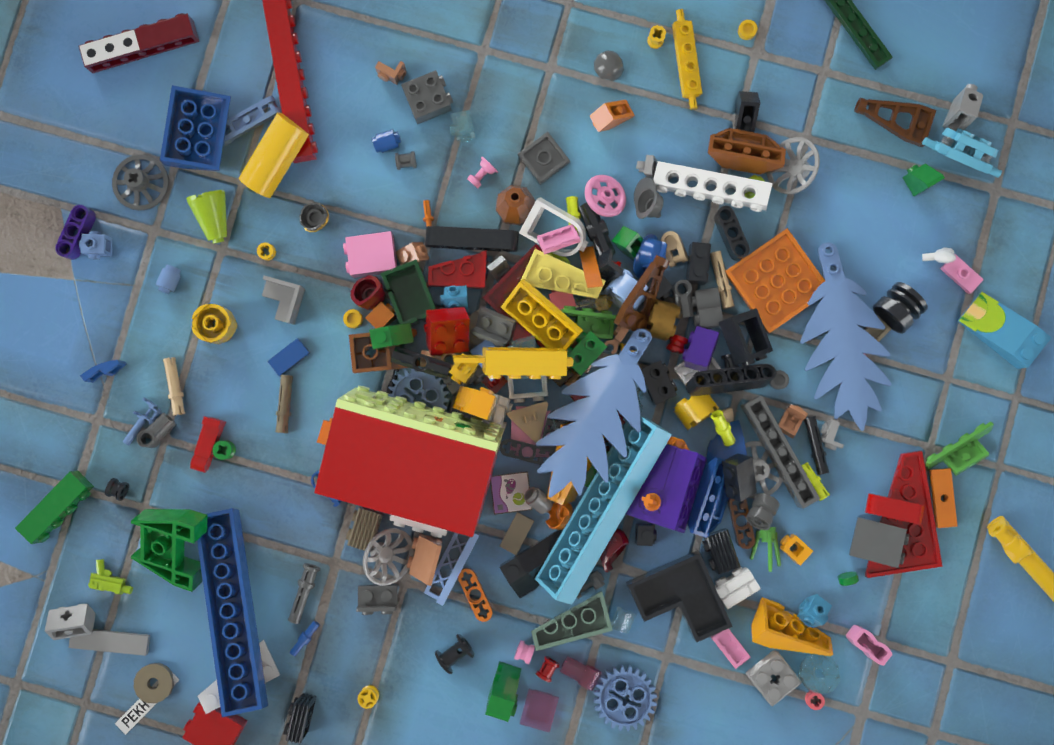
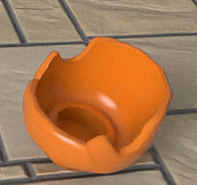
M554 502L552 509L548 512L550 518L546 520L549 528L564 529L574 512L570 503L561 505Z

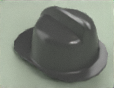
M650 177L641 179L634 191L636 215L639 219L661 217L664 200L657 192L654 180Z

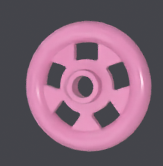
M596 175L587 182L584 192L585 199L595 213L604 217H614L624 210L626 194L622 185L616 179L607 175ZM600 182L606 183V184H607V187H606V186L601 187ZM592 189L598 190L597 195L592 194ZM612 189L616 190L618 196H615ZM613 201L617 204L615 208L610 205ZM599 202L601 205H605V207L602 208L597 203Z

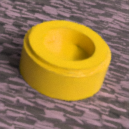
M752 20L742 21L738 27L739 37L743 40L753 39L758 30L757 24Z
M350 309L344 314L343 321L347 327L356 329L362 325L363 316L358 310Z

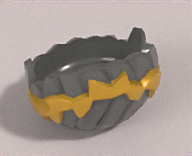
M309 203L301 210L299 215L300 224L308 232H318L329 221L328 210L320 203Z

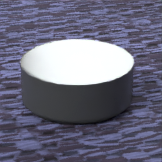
M778 370L776 371V377L769 383L776 390L784 389L789 383L788 375L784 371Z

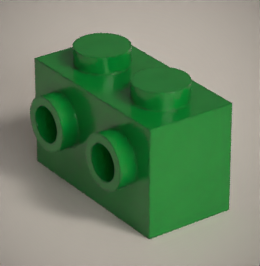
M591 331L587 334L583 332L576 339L578 344L574 348L570 346L566 350L567 357H572L574 360V364L570 368L579 376L607 348Z

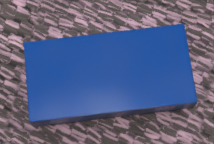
M297 338L267 362L277 375L281 376L308 356L310 352L302 341Z

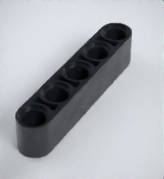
M427 226L425 246L441 249L517 252L519 232L500 229Z
M770 364L698 371L686 383V390L692 396H702L764 388L776 377L777 372Z

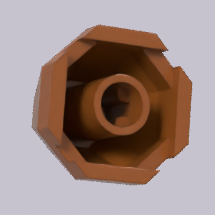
M510 185L498 194L496 212L505 224L521 226L527 219L535 199L526 187Z

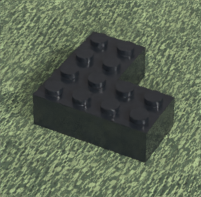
M697 551L626 582L644 622L679 607L696 643L733 627L701 554Z

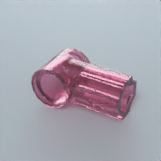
M569 656L565 658L560 669L561 673L578 681L579 685L590 691H593L602 674L597 668L588 664L584 665Z

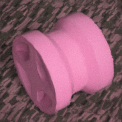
M520 640L514 659H521L526 664H529L535 650V645H527L524 641Z

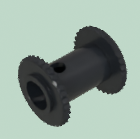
M460 634L456 635L458 642L445 652L435 651L438 663L448 674L453 673L451 666L468 654L471 658L474 657L472 647Z

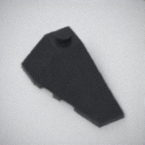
M563 529L556 530L500 564L499 568L519 598L527 595L540 585L535 578Z

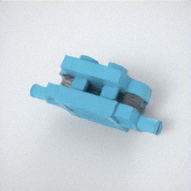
M946 128L942 133L945 136L942 142L934 141L927 137L922 142V145L983 173L991 174L997 178L1002 174V170L988 164L992 157L996 158L999 150L990 147L992 142L974 136V134L959 128L956 131ZM966 145L971 147L968 153L963 151Z

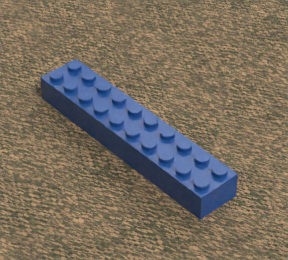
M233 508L207 513V532L197 540L222 717L255 711L268 706L240 512L238 509Z

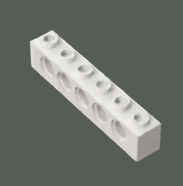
M660 161L657 163L653 179L656 190L660 193H667L669 191L674 192L675 195L680 197L689 195L693 196L696 200L703 201L709 199L716 204H723L725 202L730 203L731 206L736 208L750 207L752 211L756 212L767 210L772 189V183ZM672 177L679 179L675 184L669 182ZM690 181L698 183L695 187H689L687 184ZM710 184H713L717 187L714 191H708L706 189V187ZM728 188H733L736 192L728 195L725 191ZM746 192H753L755 196L748 199L744 194Z

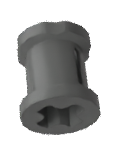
M411 151L409 154L395 153L397 170L405 167L416 168L414 151Z

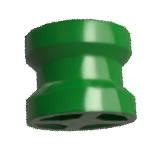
M218 441L213 446V454L220 460L230 459L236 453V446L231 441Z

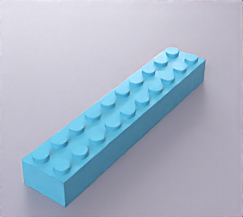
M640 415L641 431L639 433L628 421H626L622 428L626 442L627 457L624 458L612 445L607 454L608 482L605 483L600 474L596 473L535 578L557 601L573 604L672 435Z

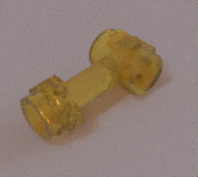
M600 294L598 299L595 300L596 310L608 311L613 301H611L610 297Z

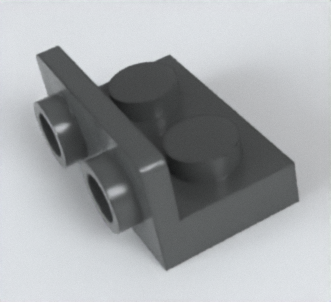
M482 307L479 310L476 326L471 329V334L475 335L478 339L490 341L495 346L505 347L513 340L517 320Z
M397 584L358 586V607L356 612H362V615H372L373 612L381 611V614L387 615L393 614V611L397 610Z

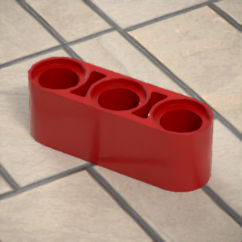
M868 493L865 513L921 525L925 506Z

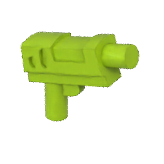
M104 559L96 560L97 573H91L90 582L88 583L90 589L110 591L119 595L132 593L133 587L125 585L126 579L111 576L112 572L105 569Z

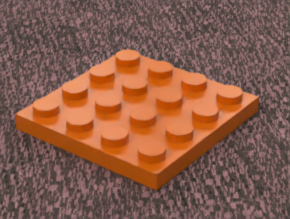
M788 228L725 271L727 278L749 309L757 308L767 334H770L807 308L812 294L823 282H826Z

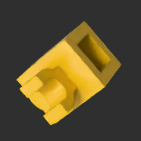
M455 363L449 371L452 374L451 379L459 385L462 382L467 384L480 365L478 363Z

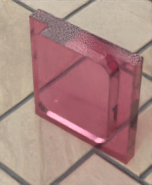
M529 689L519 724L550 733L559 697L539 690Z

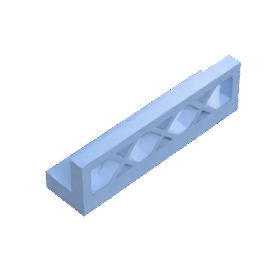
M475 531L473 537H470L468 541L463 543L459 542L458 533H454L436 568L432 584L441 582L443 590L440 596L430 591L431 586L427 585L424 591L425 594L436 599V603L444 605L480 535L478 532ZM459 547L460 557L451 561L450 550ZM450 564L452 571L450 576L442 578L441 567Z

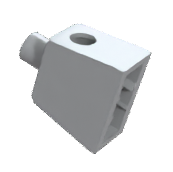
M966 85L954 98L942 127L950 128L954 131L957 128L964 130L978 117L983 94L977 92L978 87L976 85Z

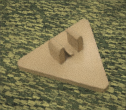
M545 401L508 412L507 416L536 443L541 437L548 402Z

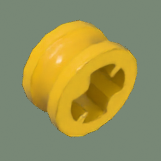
M264 242L258 246L257 255L269 261L275 257L276 249L273 245ZM268 247H269V250H268V251L270 252V254H269V255H266V254H265V256H263V254H264L263 249H264V248H267V249H268Z

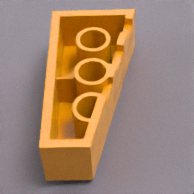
M460 386L452 408L489 420L497 398L493 396V391L483 387L479 391Z

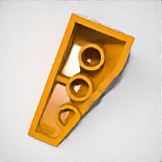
M763 597L760 599L751 624L752 642L774 649L824 656L833 655L831 637L816 627L806 626L796 614L791 615L785 611V607L780 603Z

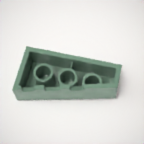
M598 592L531 630L536 651L613 631L603 592Z

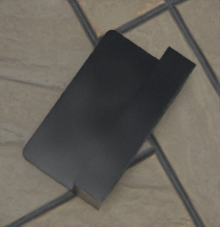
M612 248L596 258L601 279L605 280L604 286L621 276L623 271L620 266L612 261L614 253Z

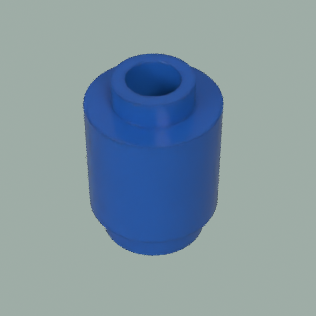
M391 129L376 134V137L372 138V142L377 153H384L399 148L401 138L398 131L394 132Z

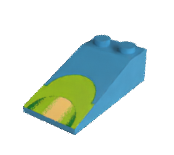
M983 292L977 295L957 321L1016 369L1028 368L1052 338L1037 325Z

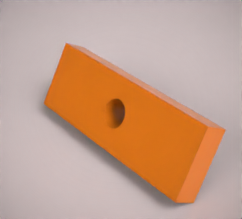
M951 468L929 470L936 528L958 527Z

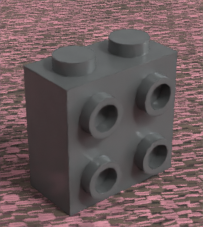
M436 70L401 84L417 124L452 111L450 104L453 103L450 93H446L443 88L446 86L443 76H438Z

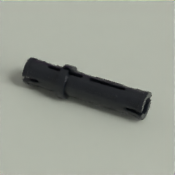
M816 416L805 418L804 423L812 452L810 455L814 460L817 475L829 473L825 457L827 454L822 446Z

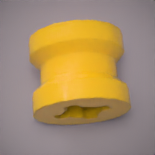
M372 685L365 686L358 695L359 705L365 709L372 708L379 699V691Z

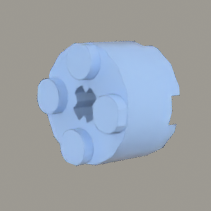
M624 269L621 276L609 283L604 289L605 295L610 294L612 297L611 302L620 309L638 281L633 278V275L628 270ZM647 285L643 288L646 292L648 290ZM645 295L638 297L633 305L634 310L637 311L646 300Z

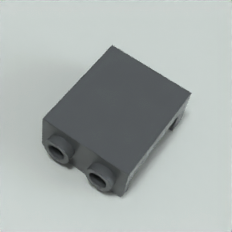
M857 517L849 555L898 568L899 564L903 565L905 553H902L903 545L907 546L909 534L906 533L907 529Z

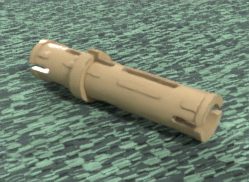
M721 251L710 253V258L722 308H732L735 306L730 291L732 287L728 283Z
M165 358L163 362L169 389L168 399L171 400L173 416L186 414L182 399L184 393L181 392L176 358Z

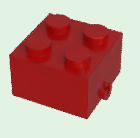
M465 307L426 310L424 331L426 332V344L430 355L469 352L470 318Z

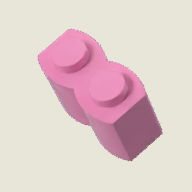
M853 625L846 634L851 644L862 650L868 658L884 666L893 655L885 644L876 640L872 633L858 625Z

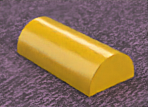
M277 112L240 174L239 180L254 192L271 198L309 134L284 114Z
M525 279L518 283L501 306L505 312L517 320L521 326L547 348L567 350L583 332L582 328Z

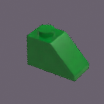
M926 163L920 167L917 164L907 170L908 174L902 177L913 196L920 194L945 178L943 174Z
M623 226L612 242L622 253L634 261L643 238L639 233Z
M411 323L369 330L372 347L375 350L414 343Z

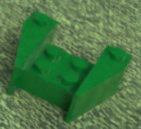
M145 509L131 520V524L140 526V548L131 555V559L172 585L193 592L203 582L200 561L184 556L185 541L194 544L207 532V515L191 509Z

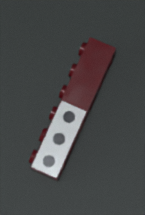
M181 13L170 19H160L153 24L140 25L136 29L123 30L116 35H106L99 40L86 41L85 44L79 45V50L84 67L93 74L200 41L193 19L188 13Z

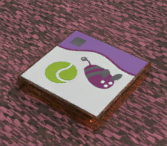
M528 471L493 475L491 477L490 484L494 515L532 510V507L524 499L526 491L530 488Z

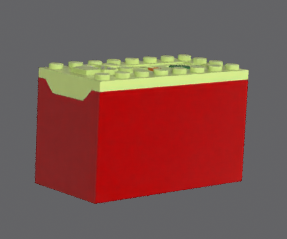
M365 386L355 387L339 397L336 402L314 493L473 537L482 514L505 428H501V425L495 422H490V424L483 423L482 419L477 417L465 418L459 412L447 413L441 407L434 406L429 408L423 402L415 401L411 403L407 401V398L401 396L393 398L383 391L371 392L369 391L370 388Z

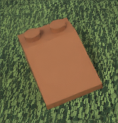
M419 533L418 538L414 537L412 549H415L413 557L409 556L407 568H410V575L429 586L433 582L442 548V539Z

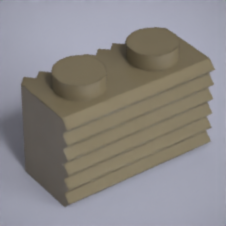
M359 507L358 510H355L352 516V521H354L353 528H349L346 535V540H349L347 545L365 551L369 542L378 533L383 513L365 507Z

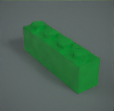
M70 471L15 529L30 544L45 542L50 537L49 533L62 525L65 516L72 514L77 509L76 505L90 496V491L94 486L79 471Z

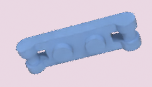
M266 97L229 118L226 130L230 128L232 132L225 133L223 146L231 144L233 140L273 119L277 112L282 113L281 109L276 106L274 97ZM269 107L270 111L265 113L263 109Z

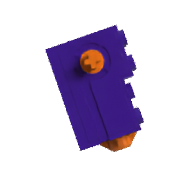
M671 436L628 508L626 515L685 534L707 458L697 452L690 451L685 440Z

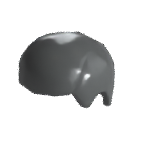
M607 50L596 57L594 70L601 79L615 81L621 77L624 71L623 61L616 52Z

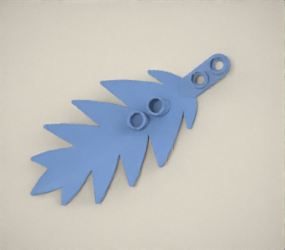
M827 242L823 243L818 249L826 282H823L815 290L808 305L810 306L821 298L823 299L807 323L800 344L827 331L829 332L812 354L805 367V371L811 370L834 358L818 385L814 399H818L841 383L835 402L834 419H838L849 410L856 425L861 431H864L868 407L879 412L882 411L878 398L866 379L889 387L892 383L872 360L863 354L889 357L890 353L874 337L859 326L882 330L885 329V326L877 315L854 294L865 296L867 292L853 280L845 278L838 249L834 244ZM825 249H829L832 253H826ZM830 266L834 267L836 271L830 270Z
M638 329L634 331L619 355L607 356L591 364V367L605 368L575 381L561 391L562 394L587 397L548 414V419L575 422L561 427L536 442V446H563L552 454L537 470V473L553 472L549 489L550 498L560 492L570 481L578 495H582L586 481L587 457L604 482H608V462L603 436L624 458L627 457L626 442L618 412L638 433L641 431L640 408L635 383L642 392H646L644 376L637 363L652 340V335L648 330Z

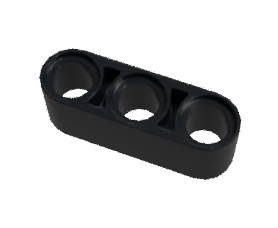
M722 206L714 215V221L729 256L735 261H740L748 255L750 251L749 244L734 210L730 206ZM720 213H726L728 220H723L720 217ZM728 230H733L736 233V237H730ZM735 247L742 248L743 255H738L735 252Z

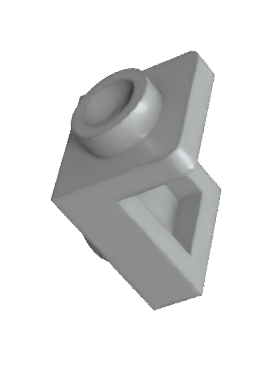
M827 420L822 425L821 442L825 444L824 447L836 451V448L843 449V444L834 441L840 422Z

